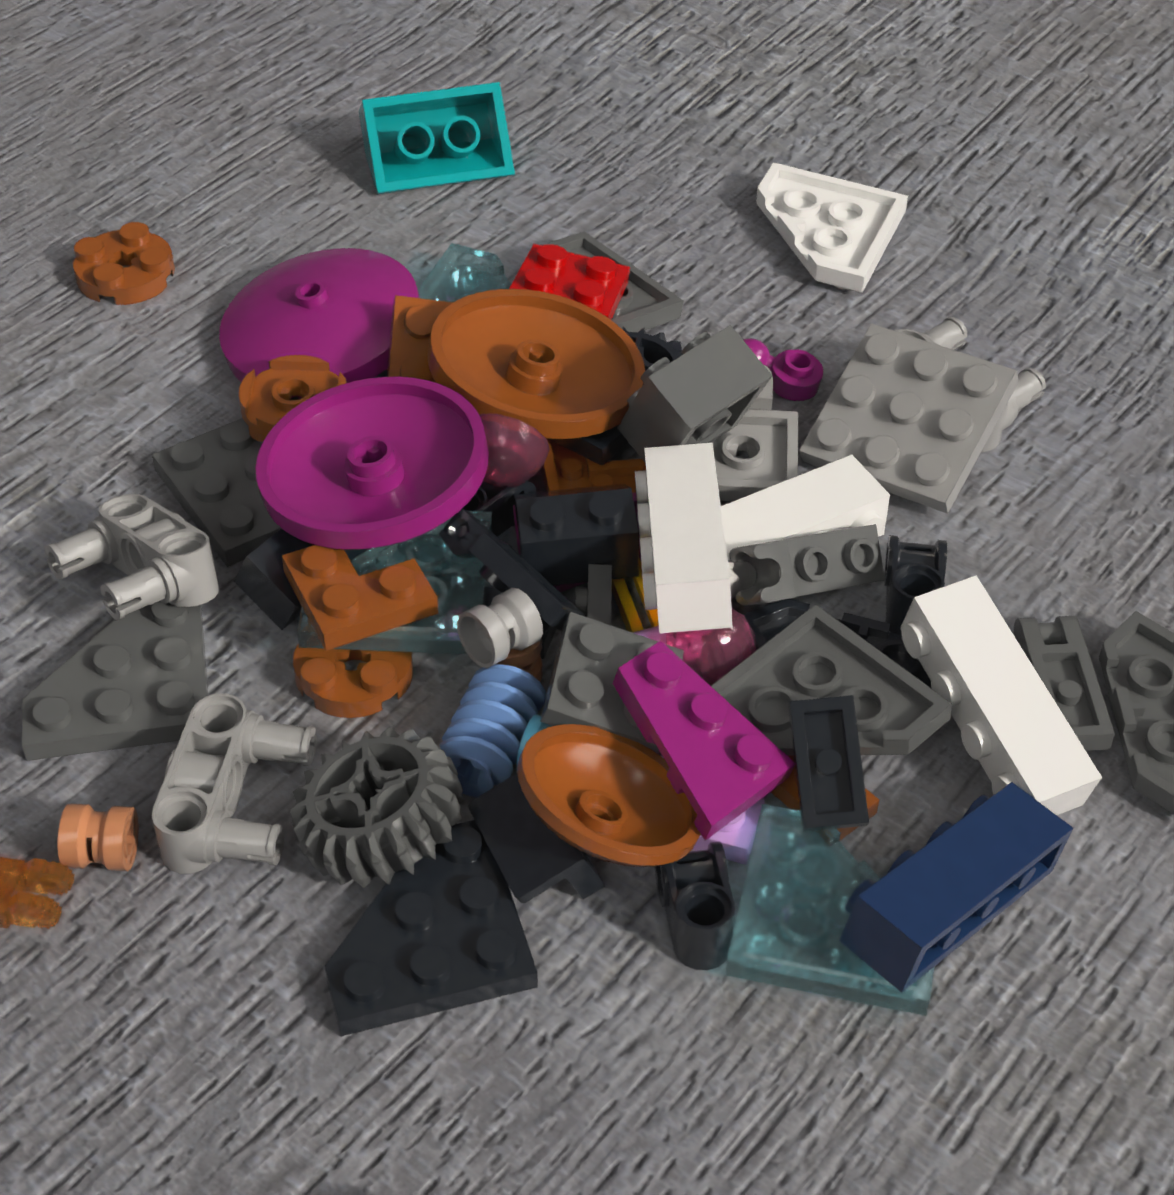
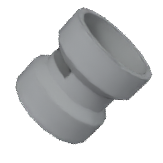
M511 588L495 596L490 606L477 605L460 614L457 620V630L460 641L470 658L479 666L489 668L506 659L510 649L521 651L539 642L543 635V624L540 614L529 596L520 589Z

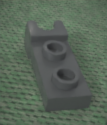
M876 524L736 547L729 553L731 561L748 562L754 567L756 572L754 585L751 588L739 591L736 595V600L740 605L769 603L885 580Z

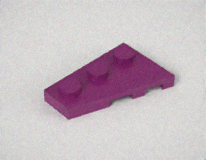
M661 640L618 668L612 684L646 742L656 744L669 766L666 776L676 793H685L697 814L694 824L704 841L789 778L796 763Z

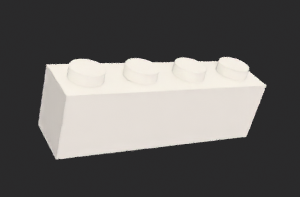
M713 443L644 448L646 470L635 471L645 610L657 609L659 633L732 628L730 574Z
M849 455L721 506L730 574L731 599L739 591L751 588L756 580L755 569L750 563L731 561L729 553L733 548L873 524L877 526L878 537L882 536L885 531L890 494L853 455Z
M973 576L914 597L900 628L904 646L913 658L919 659L931 680L932 690L952 703L951 715L961 730L963 745L973 759L979 760L992 782L993 795L1013 782L1056 815L1082 806L1102 776L978 577Z

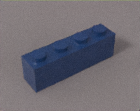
M1013 782L991 798L983 794L971 804L960 821L954 825L949 821L944 822L935 830L922 849L916 853L910 849L906 850L894 861L884 877L876 883L872 879H867L855 889L845 906V911L850 915L839 941L902 993L1053 871L1074 828Z

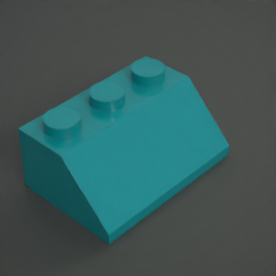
M500 82L363 99L358 112L365 154L377 195L515 175Z

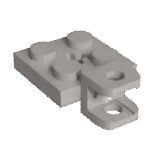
M772 377L737 426L711 442L713 443L720 501H736L798 476V412L771 410L773 398ZM737 451H747L749 459L736 458Z

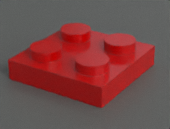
M533 244L509 289L541 291L562 296L584 304L612 320L628 285L631 267L616 264L614 260L603 256L588 257L567 252L566 249L558 245Z

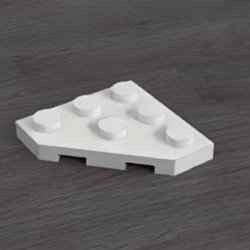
M773 162L757 188L756 204L815 281L831 284L840 289H850L862 293L906 212L908 196Z

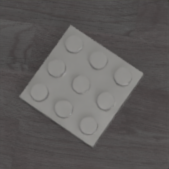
M871 323L799 450L802 462L822 467L853 455L887 492L948 514L1019 382L1017 370Z

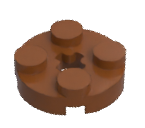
M130 222L123 225L120 230L106 232L96 237L82 238L74 246L75 259L73 268L77 286L86 297L100 302L99 295L114 297L116 305H130L149 300L163 292L167 287L166 278L170 274L173 276L175 272L172 250L169 244L162 237L149 233V227L141 222Z
M307 355L278 357L269 360L270 369L255 376L254 368L243 378L239 387L241 415L249 427L251 437L259 442H263L277 422L293 408L314 395L347 382L341 372L338 377L337 374L330 371L329 363L320 358ZM292 396L302 397V399L290 401Z
M310 622L308 625L309 632L300 639L294 652L293 667L297 689L302 696L305 693L314 700L316 709L335 717L359 718L383 710L382 702L391 699L396 693L399 700L407 692L413 678L412 649L410 642L403 634L402 626L325 651ZM350 660L364 661L358 664L357 670H346L345 662Z

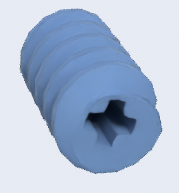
M495 664L489 668L483 667L477 670L472 677L469 688L464 693L460 706L455 711L451 724L446 729L442 742L439 744L446 756L451 758L458 772L457 777L463 788L462 794L477 798L492 789L494 785H498L511 777L513 764L517 762L518 750L525 728L530 719L538 714L546 699V691L542 684L530 673L515 666Z

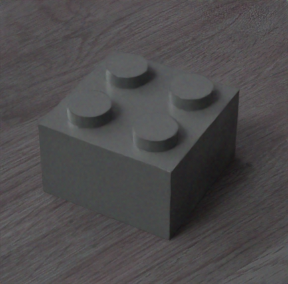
M731 325L712 337L707 331L699 334L684 347L681 352L682 356L672 362L667 357H664L651 365L642 374L640 379L644 384L627 399L629 409L617 429L644 462V448L711 443L737 426L771 379L772 374Z

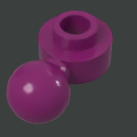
M754 338L743 339L762 364L770 369L773 378V391L779 396L792 401H805L817 394L824 371L822 364L816 357L804 350H786L774 357L770 355L767 346L760 340Z

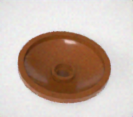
M562 724L545 728L534 734L527 741L519 757L517 765L519 784L536 816L559 838L590 856L613 864L630 867L664 865L685 857L694 848L701 835L694 824L697 817L694 808L685 793H676L666 776L669 766L665 759L637 741L594 726Z

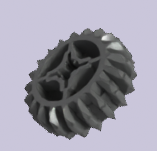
M388 727L380 737L375 738L368 731H365L361 741L351 745L342 740V749L334 755L321 754L322 766L319 769L304 771L306 784L293 791L296 803L289 812L292 817L293 830L297 835L295 840L303 854L308 856L313 867L319 870L323 876L330 875L335 878L340 885L353 879L365 888L376 876L389 885L394 873L402 869L414 875V863L421 858L436 860L435 845L451 842V826L462 821L460 804L464 801L462 795L463 788L451 758L446 756L444 750H441L440 746L435 744L431 737H419L413 729L399 735L391 727Z

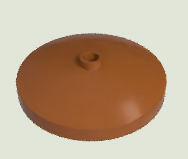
M525 289L488 290L456 300L447 306L436 318L432 326L427 352L429 369L435 382L454 390L467 399L476 409L482 421L517 434L547 439L588 437L600 434L619 425L629 409L627 399L643 386V381L640 378L645 372L644 361L636 344L612 320L574 300L555 294Z

